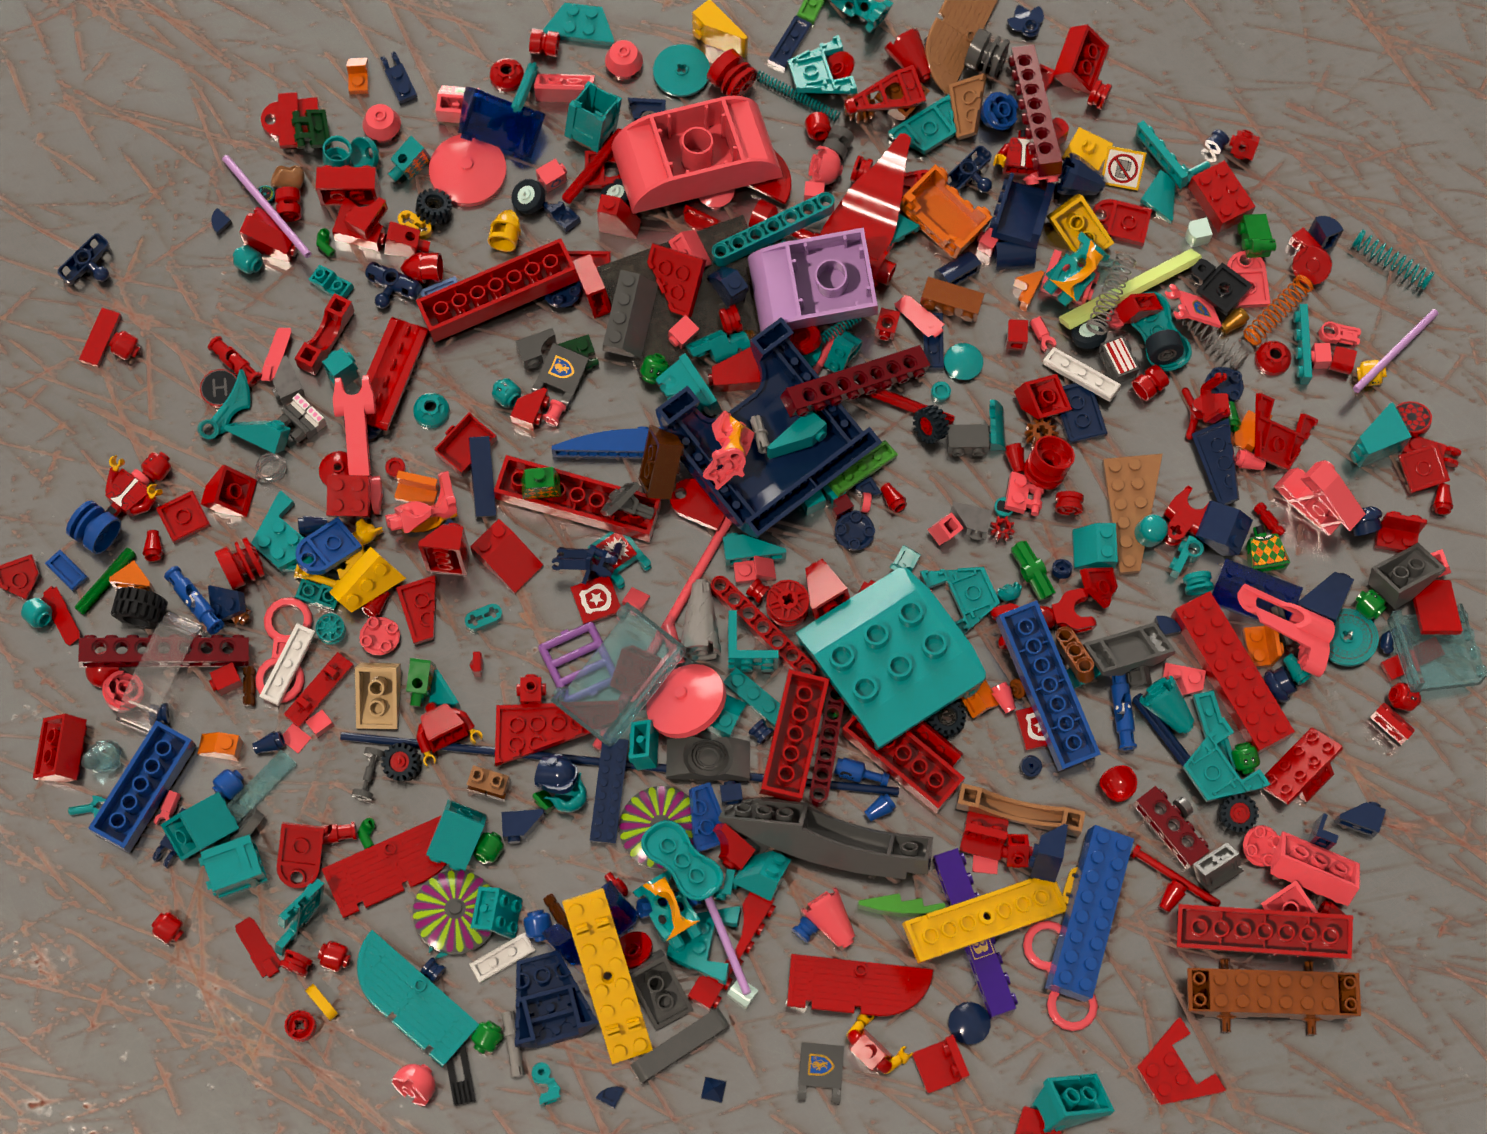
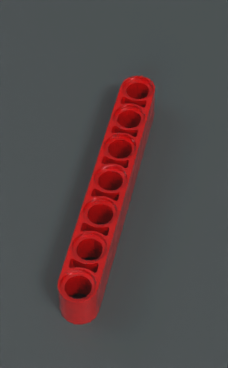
M716 576L711 581L712 595L728 611L737 610V620L768 650H778V660L788 670L801 672L803 668H809L812 671L811 674L815 675V664L726 577ZM723 584L725 589L719 591L715 589V586ZM732 598H737L740 602L738 604L733 605L729 602V600ZM746 612H751L754 614V616L748 619L745 618L743 614ZM766 626L769 630L762 633L758 631V627ZM780 640L783 644L780 647H775L772 642ZM789 654H794L797 656V659L790 661L786 657Z

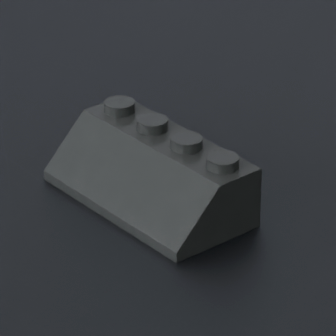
M620 270L602 351L641 359L658 289L656 282L641 274Z

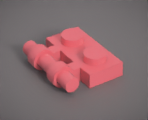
M1012 471L1009 475L1004 509L1024 514L1026 508L1031 509V515L1038 516L1039 510L1042 509L1043 502L1041 501V496L1044 494V489L1031 484L1025 475ZM1028 493L1034 494L1032 500L1028 499Z

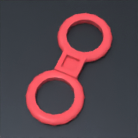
M293 597L281 598L273 602L265 613L264 628L268 636L274 640L272 658L266 660L258 668L255 677L256 688L259 694H261L265 686L264 678L266 673L275 666L290 635L279 634L274 630L272 622L274 614L286 606L296 607L304 615L302 626L311 629L313 623L312 613L308 605L300 599ZM299 666L295 674L296 681L294 686L285 693L281 703L294 699L301 692L304 684V672L301 666Z
M1042 921L1029 928L1024 937L1023 948L1029 962L1038 969L1046 970L1049 975L1052 962L1042 961L1035 955L1032 949L1033 937L1042 930H1052L1060 934L1062 925L1057 922ZM1050 992L1047 1008L1049 1016L1056 1025L1069 1031L1083 1030L1091 1025L1098 1009L1095 994H1093L1092 999L1088 1000L1089 1009L1086 1017L1077 1022H1070L1063 1019L1057 1012L1056 1001L1060 993Z

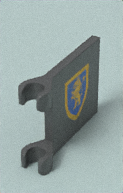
M553 343L531 391L534 392L543 388L545 383L565 391L560 402L568 408L589 358Z
M801 1043L797 1101L805 1102L807 1087L832 1089L831 1103L833 1105L840 1104L844 1046Z

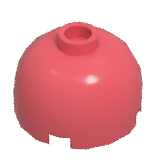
M820 145L816 148V150H819L817 155L813 154L808 175H812V180L809 181L824 182L825 185H829L838 176H841L843 165H841L837 152Z
M407 1064L400 1068L392 1078L394 1079L392 1084L396 1090L404 1097L407 1094L414 1097L415 1099L412 1102L420 1106H425L428 1103L436 1087L434 1077L431 1074L432 1070L424 1064L421 1066L418 1064Z

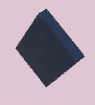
M1077 383L1062 386L1072 408L1071 411L1059 414L1069 445L1107 436L1108 433L1095 393Z

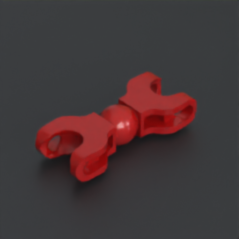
M1084 588L1066 591L1058 603L1052 604L1051 608L1040 606L1049 630L1054 626L1055 628L1065 626L1071 628L1075 634L1093 630L1097 626L1094 617H1081L1074 610L1075 605L1088 599L1089 594ZM1013 603L993 608L990 614L993 620L996 621L995 618L998 615L1019 606ZM1001 636L998 641L999 648L1008 649L1003 636Z

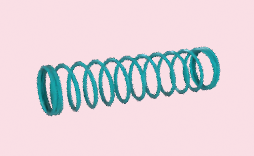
M1361 230V232L1352 244L1353 248L1357 246V251H1359L1367 243L1363 254L1365 255L1374 246L1373 251L1370 255V259L1374 258L1381 250L1377 259V263L1381 262L1382 259L1388 254L1384 262V267H1386L1394 259L1392 266L1390 268L1391 271H1393L1402 261L1398 269L1397 275H1400L1409 265L1404 275V279H1407L1415 270L1411 279V283H1414L1416 279L1422 274L1417 287L1421 286L1422 290L1426 288V286L1434 276L1435 272L1431 271L1429 275L1421 283V280L1427 270V267H1425L1414 279L1420 266V263H1418L1407 275L1413 263V259H1411L1401 270V267L1406 259V255H1404L1400 259V261L1394 266L1400 251H1397L1386 264L1393 250V247H1390L1389 250L1380 259L1382 252L1386 246V243H1384L1373 255L1379 243V239H1377L1372 244V246L1367 250V247L1373 237V235H1370L1359 248L1366 233V230Z

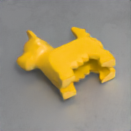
M360 519L355 523L356 530L352 534L362 545V550L343 562L346 564L344 570L341 568L337 569L339 579L365 553L364 546L383 533L382 527L375 528L373 524L366 523L364 519Z

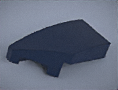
M559 201L558 204L544 202L542 205L550 217L566 233L581 222L580 217L570 207L565 206L564 201Z

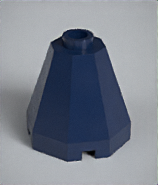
M1071 152L1069 154L1070 157L1067 156L1062 164V174L1058 177L1061 180L1060 183L1056 182V191L1063 195H1097L1099 192H1102L1105 186L1103 175L1079 155Z

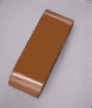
M1060 627L1055 635L1058 651L1079 682L1089 683L1093 681L1095 670L1092 658L1071 628Z

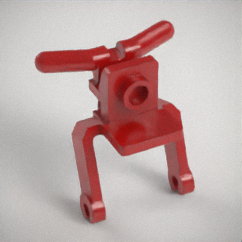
M1216 373L1213 378L1204 383L1200 389V396L1195 400L1188 388L1182 389L1181 392L1189 406L1190 423L1186 432L1188 440L1193 438L1192 433H1195L1198 420H1203L1205 423H1216L1222 418H1229L1231 413L1228 394L1211 393L1213 388L1227 380V373H1223V375Z

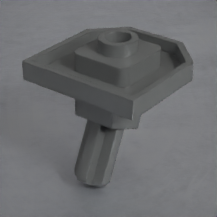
M637 482L625 483L619 490L616 488L608 496L610 499L600 512L604 516H610L619 510L629 515L636 514L646 519H651L654 515V508L639 503V500L633 494L641 486Z

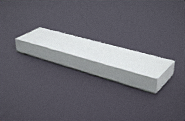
M1055 347L1052 348L1043 360V365L1111 402L1121 388V384Z
M296 623L259 696L260 698L277 706L280 705L316 634L314 630Z

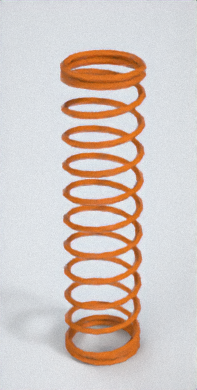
M1297 275L1293 279V283H1290L1288 288L1283 290V294H1279L1277 299H1274L1272 304H1269L1267 309L1257 316V320H1253L1252 325H1248L1245 328L1243 335L1247 341L1256 346L1260 345L1261 338H1266L1265 332L1271 333L1270 327H1277L1274 321L1281 323L1280 316L1286 318V312H1292L1290 306L1297 307L1295 301L1302 302L1301 296L1307 297L1306 292L1313 290L1311 281L1303 275ZM1299 280L1305 282L1310 289L1305 288ZM1293 285L1296 291L1289 289V286ZM1295 285L1301 288L1304 291L1305 295H1302L1296 289ZM1288 290L1290 296L1284 294V291ZM1290 291L1294 292L1300 298V301L1297 300L1291 294ZM1283 295L1285 301L1279 299V297ZM1285 296L1290 298L1295 303V306L1289 303ZM1278 300L1281 307L1275 305L1274 302ZM1280 301L1285 303L1289 307L1290 311L1285 309L1280 303ZM1270 306H1273L1274 310H1275L1277 313H1275V312L1272 311V310H1269V307H1270ZM1275 306L1281 309L1285 316L1281 315L1276 310ZM1268 311L1270 317L1264 315V312ZM1270 312L1274 313L1280 321H1277ZM1263 316L1265 322L1259 320V317ZM1265 317L1270 319L1274 323L1275 327L1269 324ZM1258 321V324L1261 328L1255 326L1254 322ZM1260 322L1266 325L1270 332L1265 330L1261 326ZM1254 327L1259 329L1265 337L1261 336ZM1250 333H1252V334L1257 338L1258 341H1256V340L1250 335Z

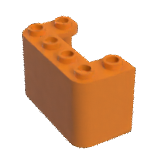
M935 164L903 196L900 209L911 221L919 224L920 229L950 257L956 259L988 227L992 216L986 207L977 206L973 209V205L968 200H964L959 196V192L954 187H950L947 184V171Z

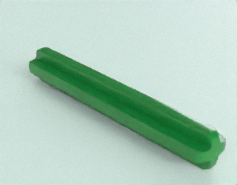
M127 547L75 605V609L81 614H85L111 584L109 582L110 576L127 566L136 556L135 552Z

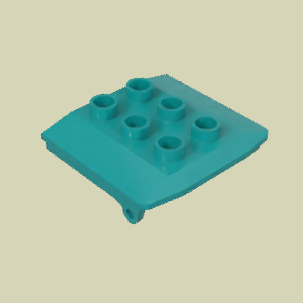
M904 567L897 568L795 633L798 637V643L806 648L824 675L829 679L832 686L874 742L876 750L884 747L962 697L966 699L973 696L986 679V672L972 644L931 590L910 570Z

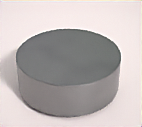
M1178 797L1173 801V805L1177 806L1181 811L1182 817L1187 818L1193 813L1191 804L1184 797Z

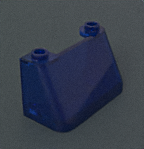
M466 86L458 133L461 134L460 138L472 141L473 138L514 152V157L524 160V157H532L545 113L537 110L534 111L524 106L521 112L517 111L515 113L511 108L512 102L490 95L485 91Z
M610 880L600 889H604L619 936L637 921L638 915L636 909L618 885ZM554 924L542 932L546 940L569 964L581 965L571 931L568 932L562 925Z

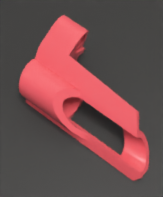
M1244 584L1237 593L1241 607L1247 612L1258 616L1260 623L1298 642L1300 645L1298 647L1297 662L1300 664L1301 670L1316 677L1322 676L1329 658V643L1335 633L1334 623L1308 609L1293 603L1284 602ZM1257 597L1292 612L1289 621L1258 608L1256 605Z

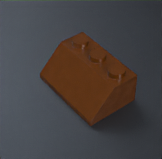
M649 425L638 479L648 498L671 499L672 493L676 490L675 479L676 475L680 472L679 461L680 456L684 454V445L677 435L653 425Z

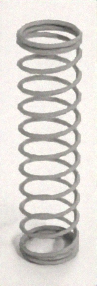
M1118 253L1115 257L1116 260L1113 262L1114 266L1110 268L1111 273L1107 275L1108 279L1104 282L1105 286L1102 287V293L1099 294V300L1096 301L1097 306L1093 308L1094 313L1090 314L1091 319L1086 324V328L1094 334L1104 335L1107 332L1106 328L1109 325L1105 321L1112 320L1107 314L1112 315L1115 313L1111 308L1117 307L1114 301H1120L1118 295L1123 294L1120 288L1126 287V284L1122 281L1129 280L1126 275H1130L1132 272L1128 268H1134L1136 265L1135 258L1129 254ZM1118 256L1127 257V258H1129L1130 260H1132L1134 263H1132L1131 261L1126 260V259H1119ZM1117 261L1123 266L1115 265V262ZM1115 267L1119 272H1112V269ZM1117 267L1127 269L1130 273H1125ZM1110 274L1117 279H1109ZM1114 274L1123 275L1127 280L1121 279ZM1111 280L1118 281L1122 283L1124 286H1119L1113 283ZM1110 281L1115 286L1106 285V282ZM1106 287L1111 292H1104L1103 289ZM1109 287L1116 288L1120 290L1121 293H1117L1111 290ZM1104 294L1109 299H1101V295ZM1106 294L1114 295L1118 300L1110 298ZM1103 300L1112 302L1116 306L1108 305ZM1098 301H1101L1106 306L1098 305ZM1098 307L1102 312H1095V308ZM1100 307L1107 308L1111 310L1113 313L1106 312ZM1095 314L1100 319H1092V315ZM1098 314L1105 315V316L1109 317L1110 319H1109V320H1108V319H1104V318L1100 317ZM1096 321L1103 322V323H1105L1107 326H1104V325H1102L1101 323L1096 322ZM1089 324L1099 326L1104 332L1092 329Z
M1178 306L1173 310V312H1180ZM1183 319L1182 326L1189 324L1188 331L1195 329L1194 336L1201 334L1200 341L1207 339L1206 346L1213 344L1212 351L1219 349L1218 356L1225 354L1224 361L1231 359L1230 366L1234 370L1248 357L1249 353L1244 352L1232 364L1241 347L1226 359L1235 342L1220 354L1229 337L1214 349L1223 332L1215 340L1207 344L1213 333L1217 330V327L1209 335L1201 339L1210 325H1207L1203 330L1195 334L1201 322L1189 329L1194 320L1191 319L1184 324L1185 319Z

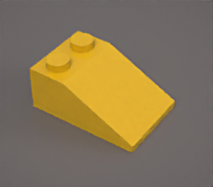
M707 0L692 12V33L698 40L701 39L705 44L723 51L734 49L743 58L747 57L748 37L711 0Z
M1076 194L1046 216L1072 253L1079 249L1080 241L1077 237L1080 232L1086 234L1103 250L1114 244L1081 194ZM1084 258L1078 260L1080 264H1085Z

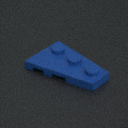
M708 782L689 790L693 846L698 852L720 846V841L712 830L717 824L722 823L719 821V815L722 811L711 783Z

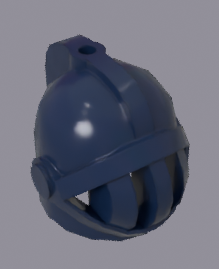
M552 754L541 758L535 772V786L550 793L567 794L574 788L579 772L577 766L564 755Z

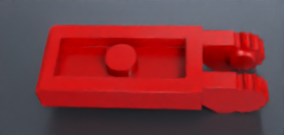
M1419 436L1411 437L1403 448L1402 454L1438 442ZM1438 443L1445 466L1458 467L1459 462L1457 460L1444 457V454L1458 457L1461 455V450Z

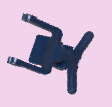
M620 542L616 543L612 552L599 549L592 544L589 549L559 547L557 553L563 552L564 555L558 554L557 557L552 559V563H559L558 566L553 564L552 569L586 570L582 581L585 585L591 570L596 571V574L601 577H612L615 569L612 565L617 563L623 545ZM594 555L597 556V557H600L601 559H600V560L595 559V558H594Z

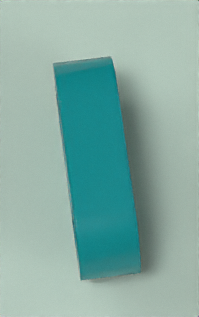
M489 604L466 615L465 625L468 630L476 632L497 624L503 617L502 609L497 604ZM490 610L498 612L496 613L497 617L488 616L490 615ZM475 617V619L478 620V625L474 626L472 623L469 624L471 622V618Z

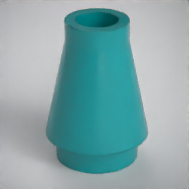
M1289 654L1283 659V662L1286 664L1293 682L1301 685L1308 681L1312 675L1301 670L1300 664L1297 662L1298 659L1294 654Z

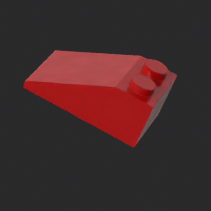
M500 519L470 546L472 555L515 594L544 566L519 537Z

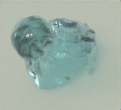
M113 740L97 741L83 755L82 767L91 770L95 774H105L113 769L116 770L121 760V747L118 745V742Z

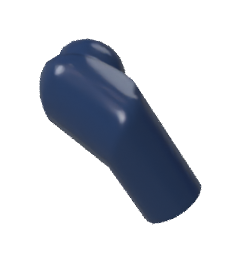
M1399 626L1382 634L1380 648L1383 649L1385 654H1390L1394 651V639L1403 635Z

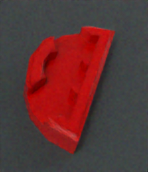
M685 205L684 221L690 229L696 230L699 233H706L716 229L720 224V220Z

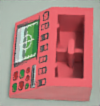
M442 85L436 102L437 121L476 125L480 89Z

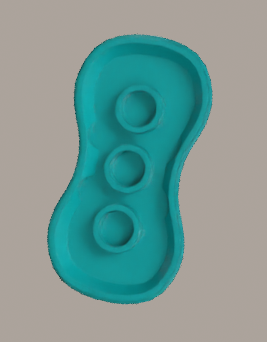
M1145 292L1155 293L1163 310L1158 314L1147 316L1136 323L1130 324L1140 332L1145 343L1149 336L1158 331L1167 329L1177 331L1183 343V355L1172 363L1158 366L1163 371L1178 369L1190 360L1192 356L1191 345L1173 324L1171 308L1167 299L1157 292ZM1146 350V355H1147L1148 361L1150 362L1151 365H1153L1154 363H1152V362L1150 361L1149 356H1148V353H1147V350Z
M671 820L660 821L652 825L642 836L641 847L645 855L650 860L665 867L671 873L679 891L685 897L694 901L705 900L715 894L722 886L724 875L720 866L714 860L702 855L694 848L687 832L678 823Z

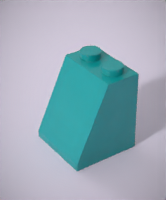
M1393 402L1364 431L1351 449V459L1354 463H1357L1359 468L1402 451L1412 436Z
M219 792L161 824L181 861L239 829L235 817L230 813L225 799L221 797Z
M448 799L426 855L436 863H441L442 861L449 864V867L454 870L460 871L462 869L465 871L484 828L487 815Z

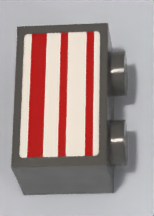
M1123 335L1101 343L1098 352L1114 381L1121 383L1137 376L1140 363L1136 357H1133L1130 343L1127 340L1125 341Z

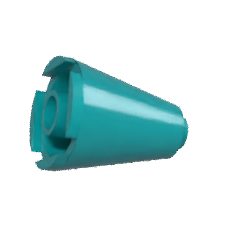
M1169 676L1170 679L1168 680L1163 677L1146 689L1148 694L1145 697L1141 695L1139 701L1177 733L1183 732L1185 734L1193 728V716L1174 677Z

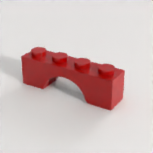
M334 293L324 309L323 320L318 331L310 341L303 343L295 356L298 368L314 376L317 374L323 364L322 361L328 356L355 311L352 301Z

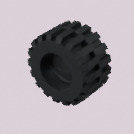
M135 587L118 588L111 615L127 625L144 629H157L162 626L168 601L148 590Z

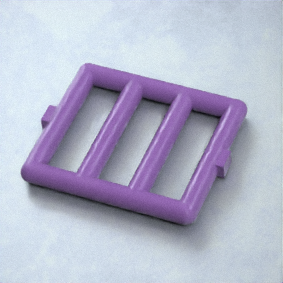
M588 622L570 631L566 629L560 632L561 635L538 646L539 652L564 703L578 702L589 696L593 698L599 695V691L610 687L616 667L593 622ZM589 631L594 642L552 660L549 649ZM598 649L602 660L561 678L557 667ZM607 667L610 678L571 696L569 695L565 685Z

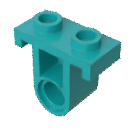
M845 331L841 336L838 335L834 339L824 366L834 373L844 370L846 365L860 350L863 340L848 331Z

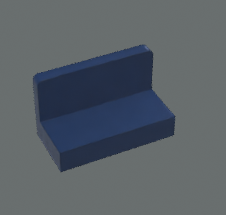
M1323 813L1315 821L1308 842L1330 850L1337 843L1339 835L1323 830L1328 814Z

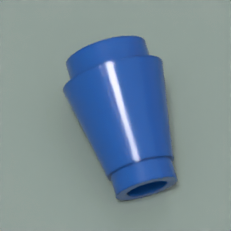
M887 793L883 796L881 794L864 812L872 822L893 812L896 805Z

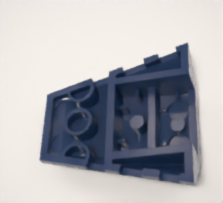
M558 950L517 961L515 1047L542 1048L575 1039L599 1024Z

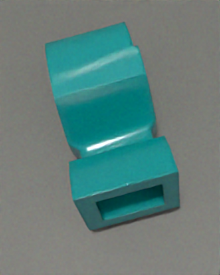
M543 1062L535 1064L532 1068V1078L535 1085L548 1087L549 1089L546 1093H542L539 1098L541 1107L560 1101L562 1092L555 1079L551 1078L550 1067Z

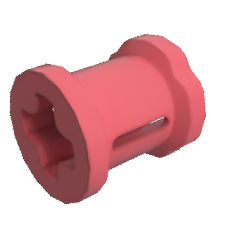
M552 399L547 413L542 417L543 420L551 425L558 426L560 423L559 418L562 412L566 410V405Z

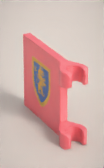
M1174 284L1169 286L1172 290L1171 292L1165 291L1168 299L1179 298L1181 304L1178 305L1180 312H1173L1176 319L1188 318L1217 328L1222 326L1214 306L1204 298L1180 291Z

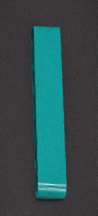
M829 192L820 193L716 243L712 247V260L714 264L721 267L728 265L830 216L834 212V196ZM828 202L830 205L823 206L822 203ZM807 210H809V211H812L813 213L808 215V214H805L804 212L807 211ZM794 219L795 222L789 223L787 220ZM771 227H776L778 230L770 231L769 229ZM755 235L760 236L757 240L752 239ZM736 244L743 245L741 248L734 247ZM720 252L725 253V255L722 257H719L716 254Z

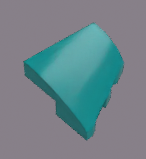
M1160 170L1140 201L1156 211V216L1170 224L1173 221L1175 182L1167 173Z
M993 399L989 403L990 451L1006 450L1004 408L1000 402Z

